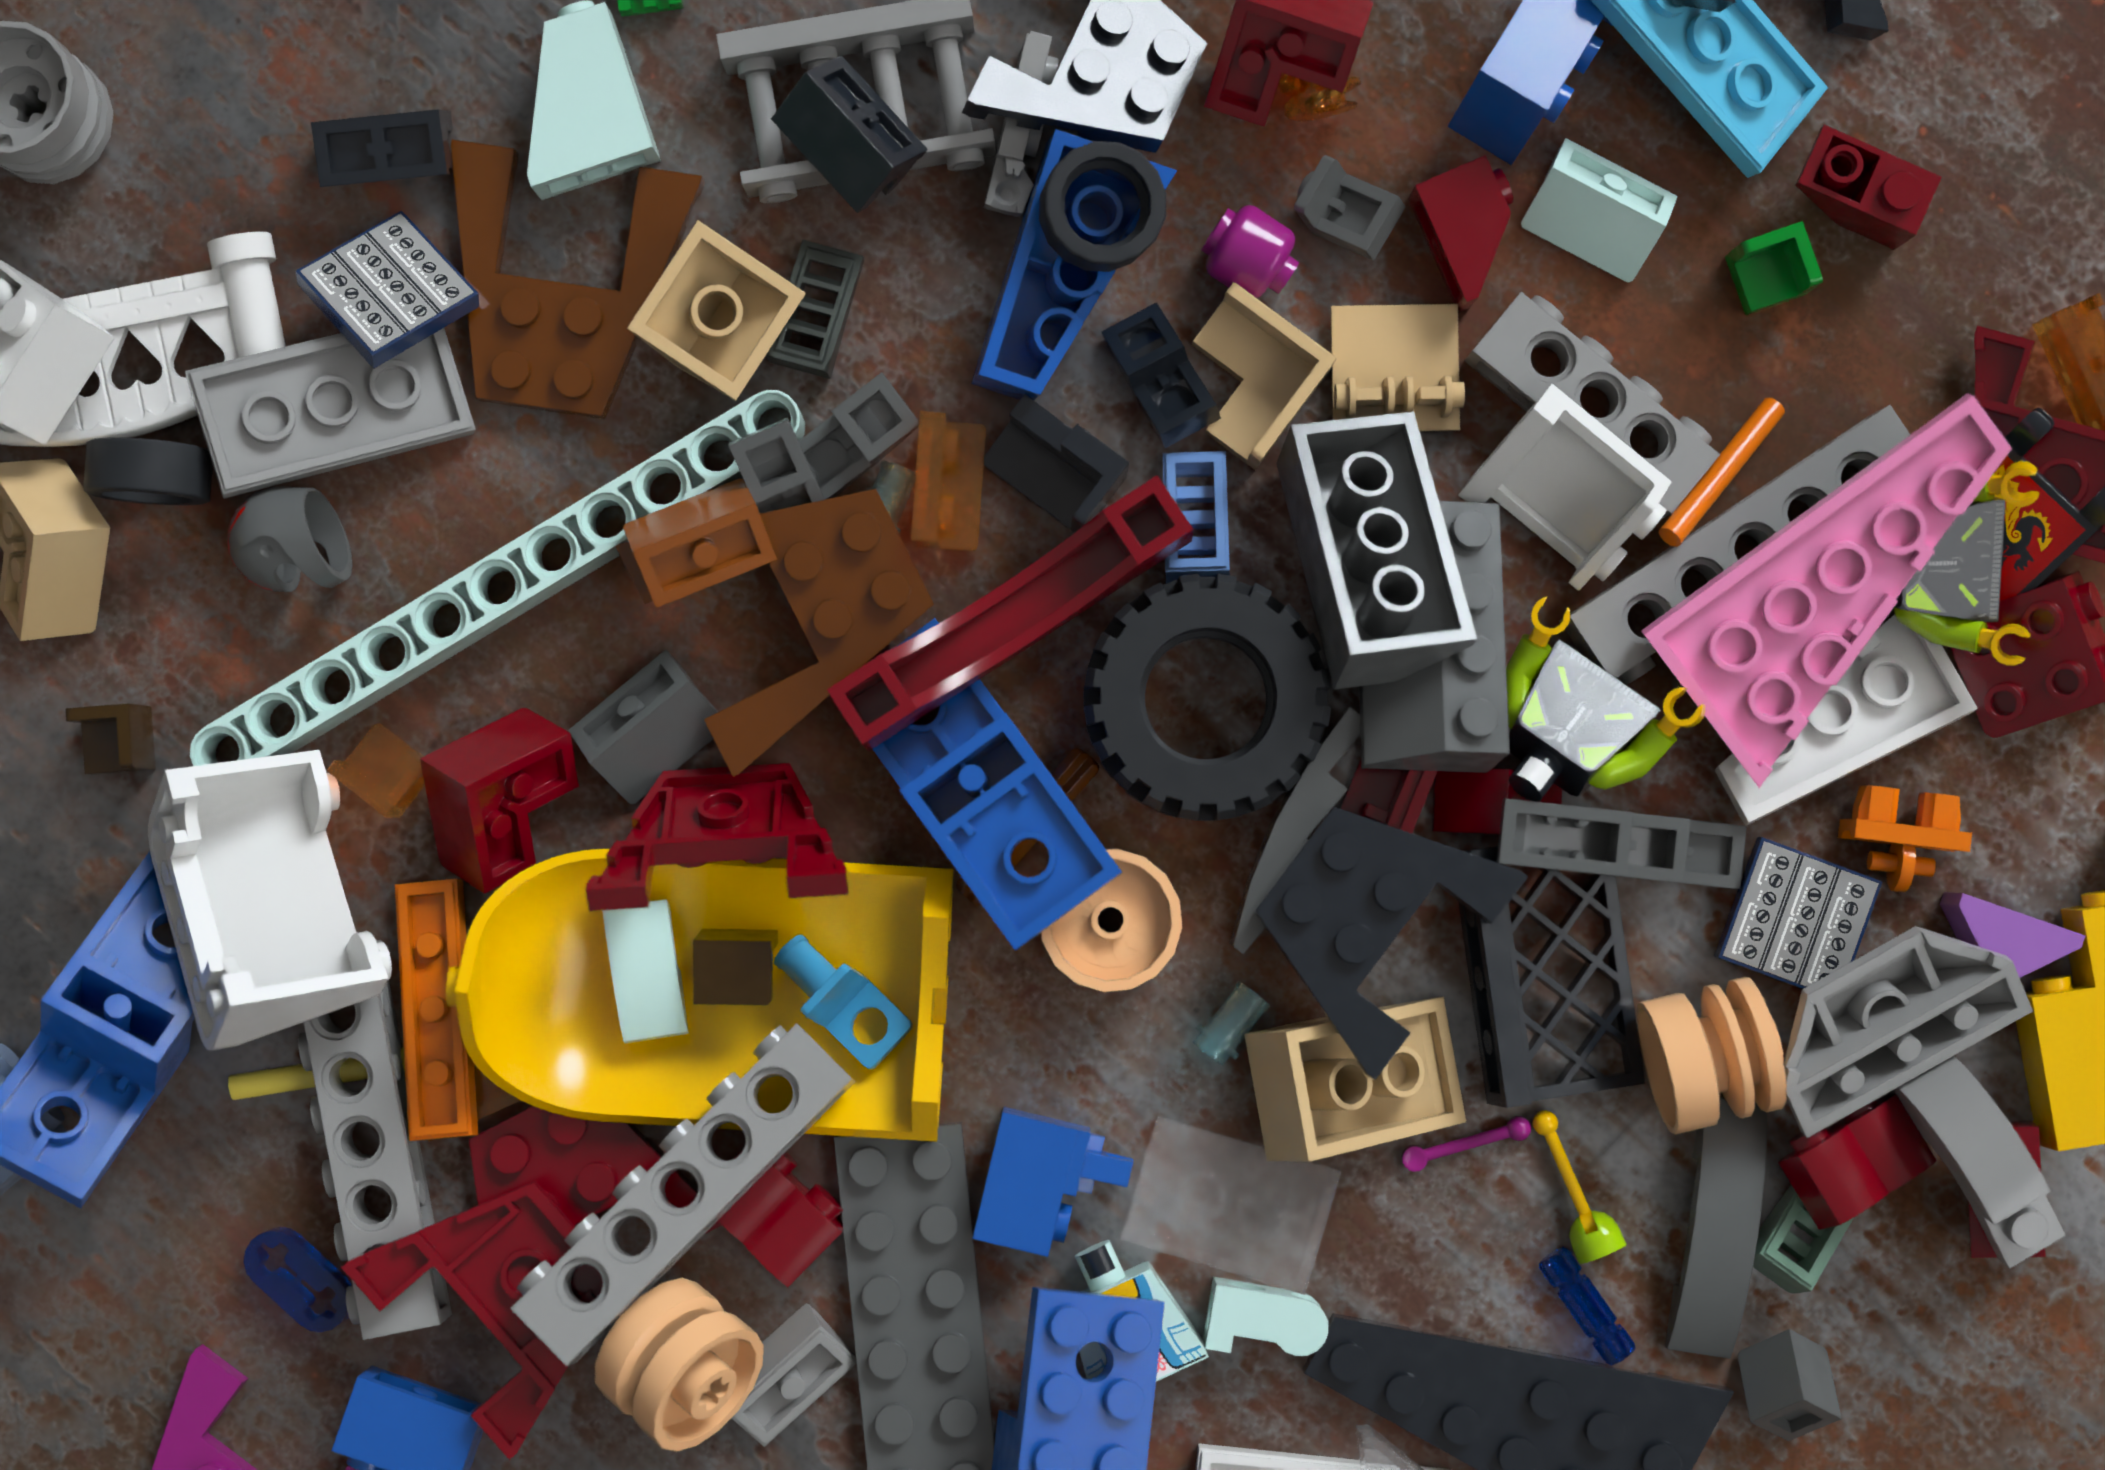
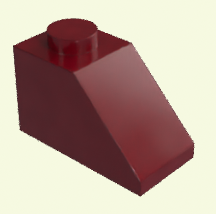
M1486 155L1415 185L1408 197V201L1453 303L1458 304V313L1470 309L1478 299L1511 216L1508 205L1514 202L1513 193L1505 174L1500 168L1492 170Z

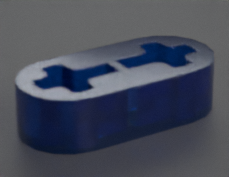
M277 1227L269 1229L251 1240L244 1255L246 1273L260 1289L299 1325L309 1331L324 1332L332 1330L349 1318L346 1305V1289L348 1286L353 1285L341 1271L303 1236L291 1228ZM281 1243L284 1244L289 1250L285 1255L284 1261L298 1275L294 1277L283 1267L273 1272L269 1271L264 1265L269 1258V1254L264 1249V1246L274 1248ZM305 1281L318 1292L327 1287L332 1288L336 1295L332 1299L331 1304L337 1312L334 1314L332 1311L326 1310L320 1315L314 1313L311 1306L315 1303L316 1298L302 1283Z

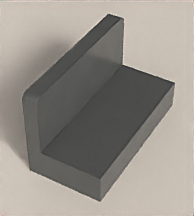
M666 649L568 731L588 762L628 803L635 804L649 792L662 771L678 769L713 740L704 719L717 713L718 710L697 689L682 666Z

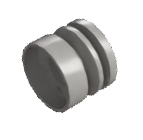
M0 21V167L32 183L56 184L79 176L99 159L111 137L114 111L107 88L86 64L71 54L51 34L27 22Z

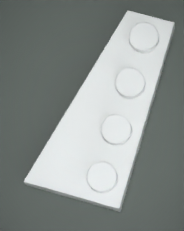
M1893 615L1876 630L1839 682L1830 687L1807 718L1809 720L1807 725L1795 741L1792 739L1772 765V772L1760 788L1734 754L1730 755L1714 771L1742 822L1747 826L1973 713L1977 706L1943 646L1929 642L1897 621L1896 616Z

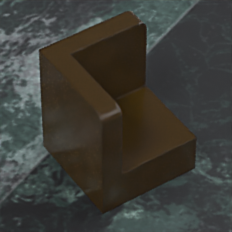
M126 703L65 709L66 722L81 723L85 774L96 775L156 770L152 709L150 706Z
M702 929L693 940V1004H770L773 998V951L778 944V930Z

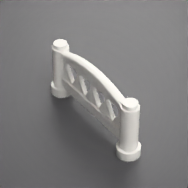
M246 232L223 236L209 241L207 247L212 270L63 298L64 301L85 313L115 337L94 369L100 380L99 388L95 394L88 397L78 394L46 445L0 423V445L29 447L86 445L88 441L93 439L131 438L147 434L197 416L186 377L179 376L174 369V360L191 318L223 350L225 361L286 347L269 266L270 263L276 261L271 233ZM130 331L161 363L162 375L153 384L147 385L140 380H136L130 388L120 390L113 384L111 375L127 333Z

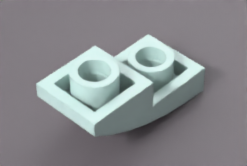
M667 899L651 901L649 908L603 910L609 962L623 1042L627 1044L689 1034L682 976L677 965L671 910Z

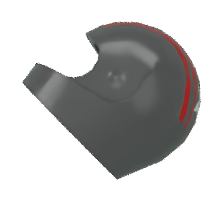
M276 486L254 492L243 500L231 518L227 544L233 564L249 582L265 590L274 592L294 591L299 584L301 571L312 581L326 588H333L351 576L353 567L352 554L345 530L331 503L315 488ZM314 542L320 543L325 548L329 564L324 560Z

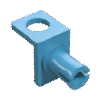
M802 934L788 941L776 955L773 963L779 969H782L810 997L801 1007L800 1011L808 1019L825 1027L864 1067L870 1070L875 1069L912 1030V1021L865 975L845 963L836 969ZM870 1008L879 1009L887 1018V1033L876 1044L866 1045L860 1043L854 1035V1020L863 1010Z

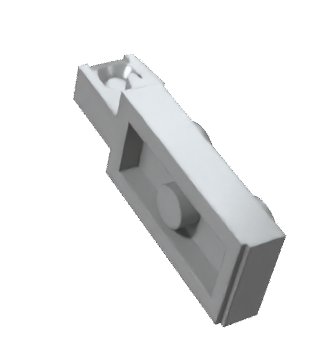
M1030 31V34L1027 33L1021 46L1016 67L1017 70L1047 85L1051 84L1059 63V58L1048 56L1052 36ZM1004 117L983 208L1020 217L1033 188V183L1024 170L1023 157L1024 155L1036 156L1044 124H1042L1040 130L1016 126L1017 119Z

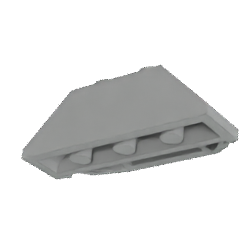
M1915 926L1802 989L1784 1060V1070L1787 1083V1102L1804 1136L1808 1138L2033 1012L2013 961L2006 955Z

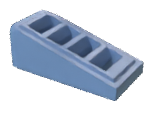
M1226 451L1163 453V484L1176 504L1214 502L1215 510L1182 511L1193 529H1215V536L1192 537V542L1165 559L1166 583L1178 580L1179 576L1199 574V577H1216L1217 574L1230 575ZM1214 476V486L1176 487V477ZM1178 555H1216V558L1178 559Z

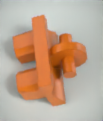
M1873 785L1859 786L1853 806L1852 819H1840L1838 838L1890 844L1889 853L1869 852L1867 868L1868 870L1886 872L1887 884L1891 891L1904 893L1908 891L1914 875L1933 877L1936 867L1935 859L1916 856V848L1947 852H1970L1972 833L1960 831V796L1927 792L1919 793L1914 826L1896 823L1900 789Z

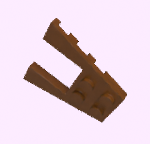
M452 139L451 154L464 278L479 293V307L468 313L476 398L482 402L605 419L637 346L635 343L637 336L627 328L668 267L673 253L676 254L687 228L685 225L697 196L701 195L705 181L703 177L695 174L639 167L620 291L500 274L519 154L514 148Z
M877 489L760 514L777 557L776 561L769 564L818 662L704 719L733 777L741 773L830 695L827 691L828 688L864 666L934 605ZM629 542L615 546L644 604L652 602L653 600Z

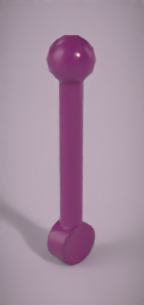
M1515 1116L1507 1122L1506 1126L1422 1149L1417 1145H1410L1402 1152V1163L1408 1170L1417 1172L1424 1169L1427 1161L1507 1138L1523 1141L1531 1133V1124L1525 1117Z

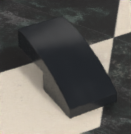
M1157 302L1101 331L1103 339L1125 380L1165 448L1221 419L1217 404L1190 363L1183 343Z

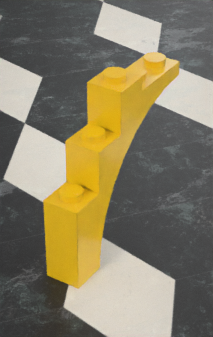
M2105 890L2081 894L2082 906L2061 909L2064 928L2085 935L2082 948L2068 954L2073 984L2071 975L2049 976L2031 980L2032 991L2025 993L2033 1012L2016 1021L2033 1122L2039 1126L2040 1146L2058 1152L2105 1144Z

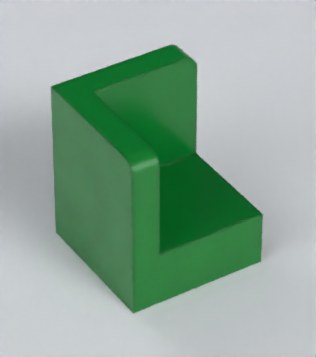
M1803 221L1743 241L1725 256L1745 315L1804 296L1823 283V277Z

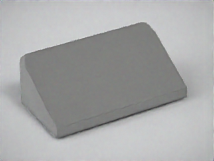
M809 1304L799 1308L762 1342L764 1345L763 1366L755 1386L739 1411L731 1418L764 1447L857 1364L854 1352Z

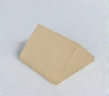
M698 220L627 329L681 370L736 401L806 293Z

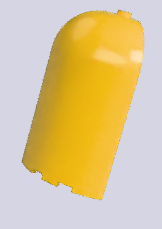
M610 849L582 850L556 856L537 863L506 881L483 904L472 922L465 942L460 967L451 966L446 982V1002L448 1006L457 1008L461 1037L469 1057L477 1068L495 1085L508 1094L537 1108L571 1118L590 1121L678 1126L682 1121L688 1119L695 1125L713 1107L706 1098L716 1086L732 1072H735L742 1078L759 1061L753 1054L755 1048L778 1026L781 1025L788 1032L797 1023L856 1081L805 1134L937 1142L943 1075L944 1024H946L949 981L947 965L948 943L951 938L953 869L844 862L847 869L849 895L789 899L786 882L787 859L772 858L767 862L751 864L742 860L708 862L695 868H685L677 864L654 866L650 902L667 899L670 904L677 965L682 976L689 1034L627 1044L623 1042L609 962L603 911H589L585 891L586 884L591 876H601L606 869V854ZM702 929L778 930V944L773 951L774 962L776 955L782 947L795 936L802 934L836 969L845 963L865 975L912 1021L913 1028L875 1069L870 1070L864 1067L825 1027L808 1019L800 1011L801 1007L810 997L774 963L773 998L770 1004H693V940ZM874 1008L866 1009L859 1013L853 1025L855 1037L860 1043L866 1045L876 1044L882 1040L888 1028L887 1018L884 1013ZM781 1076L767 1079L761 1085L758 1093L761 1107L767 1113L772 1114L785 1110L790 1105L793 1097V1089L790 1082ZM726 1123L718 1128L742 1130L736 1123Z

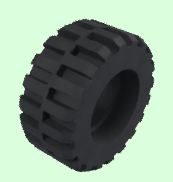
M1199 574L1179 576L1178 580L1163 585L1160 582L1144 590L1142 595L1131 603L1124 605L1114 615L1108 627L1101 633L1087 667L1083 691V710L1091 744L1102 766L1110 777L1135 800L1157 810V812L1175 818L1194 821H1215L1235 818L1269 805L1281 794L1289 791L1302 778L1301 774L1308 762L1311 763L1315 760L1322 746L1320 740L1324 728L1329 724L1331 707L1328 706V689L1331 688L1328 668L1324 669L1319 654L1322 648L1314 633H1308L1299 620L1302 616L1289 603L1286 606L1271 596L1273 591L1257 583L1251 586L1236 581V576L1217 574L1216 577H1199ZM1208 638L1232 644L1243 651L1254 662L1264 682L1266 706L1264 717L1257 732L1241 749L1225 757L1196 759L1182 755L1171 749L1159 738L1148 719L1145 706V690L1147 680L1154 665L1167 651L1189 640Z

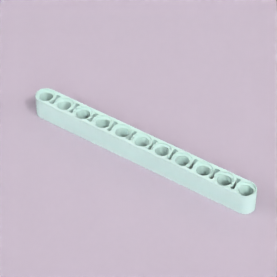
M765 390L753 395L206 725L195 735L190 745V758L193 766L218 763L216 748L219 742L227 736H232L239 746L238 760L295 752L618 557L619 553L615 546L629 541L624 529L616 536L610 538L599 536L596 530V519L604 508L609 506L622 507L626 515V523L731 481L743 479L735 459L725 470L711 471L707 469L704 464V454L707 448L716 441L725 440L732 442L757 431L761 415L771 408H782L790 413V424L799 441L805 434V421L800 409L789 395L779 390ZM664 473L678 475L681 481V490L678 497L667 504L652 502L650 486L653 480ZM557 538L566 539L571 548L568 563L559 570L547 571L541 560L545 545ZM510 571L516 582L513 596L507 602L493 604L487 593L490 579L496 573ZM454 604L460 613V625L452 635L441 638L435 632L433 618L436 611L442 606ZM399 637L405 647L404 660L396 669L386 671L380 663L379 650L387 639ZM342 669L348 675L350 690L347 697L341 702L332 704L327 699L324 691L325 682L330 674ZM286 702L293 709L295 722L289 733L278 737L272 731L270 716L279 704Z

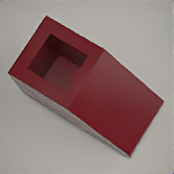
M1824 124L1820 128L1795 186L1837 225L1896 250L1917 235L1942 177Z

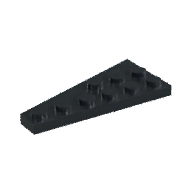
M1332 1313L1328 1321V1335L1325 1343L1318 1351L1309 1355L1302 1368L1304 1374L1477 1470H1692L1734 1393L1731 1388L1710 1383L1700 1384L1674 1379L1672 1376L1648 1372V1374L1610 1367L1603 1363L1512 1346L1502 1347L1476 1342L1474 1339L1422 1332L1405 1326Z

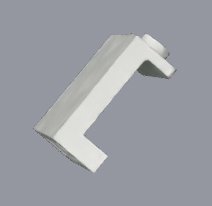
M1551 384L1477 469L1459 493V496L1466 502L1486 503L1492 497L1576 567V572L1569 583L1579 591L1593 575L1604 581L1615 570L1627 554V551L1621 545L1632 533L1642 540L1656 526L1667 511L1659 502L1672 481L1555 385Z

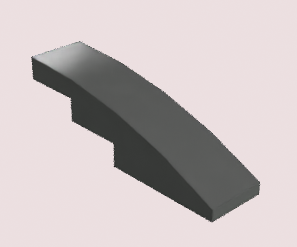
M1351 707L1343 709L1320 740L1322 746L1315 760L1311 763L1308 762L1301 774L1302 778L1286 793L1270 822L1246 880L1229 942L1242 954L1245 953L1265 929L1254 911L1309 841L1307 837L1348 790L1328 772L1361 734L1360 715Z
M1505 798L1502 802L1496 862L1499 864L1741 889L1747 826Z

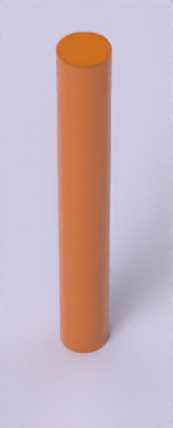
M1765 398L1720 453L1721 455L1660 528L1659 535L1664 542L1674 547L1682 544L1783 417L1785 409L1780 402L1773 398Z

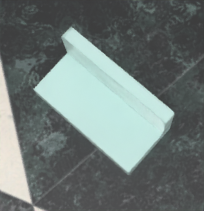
M1565 138L1553 159L1544 182L1526 211L1521 226L1626 282H1632L1666 228L1678 196Z

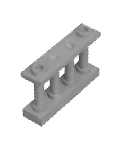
M911 0L716 34L720 59L727 75L738 74L740 79L746 80L761 167L740 172L742 185L748 198L759 196L761 203H779L796 198L797 189L830 184L809 160L785 163L780 129L771 120L776 112L771 75L776 73L775 67L801 63L802 68L811 70L841 55L863 52L865 58L871 59L876 93L908 127L895 54L901 51L900 45L925 41L927 47L933 48L948 136L921 140L928 150L922 158L916 161L910 170L947 164L949 171L970 170L984 165V157L996 155L993 128L973 131L971 117L962 113L968 99L958 43L963 40L964 34L974 33L970 0Z

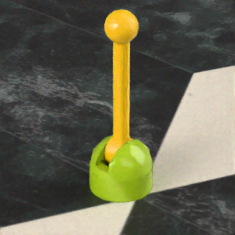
M1548 1110L1538 1112L1533 1118V1128L1538 1134L1545 1137L1579 1215L1571 1225L1569 1233L1571 1247L1578 1263L1584 1264L1625 1247L1627 1244L1615 1220L1605 1212L1590 1210L1557 1135L1558 1119L1556 1115Z

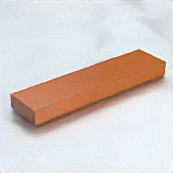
M456 878L395 885L409 1141L477 1136L478 1118L474 1062L469 1057L463 1044L457 1008L448 1006L446 1002L448 972L451 966L460 967L467 939L463 880Z

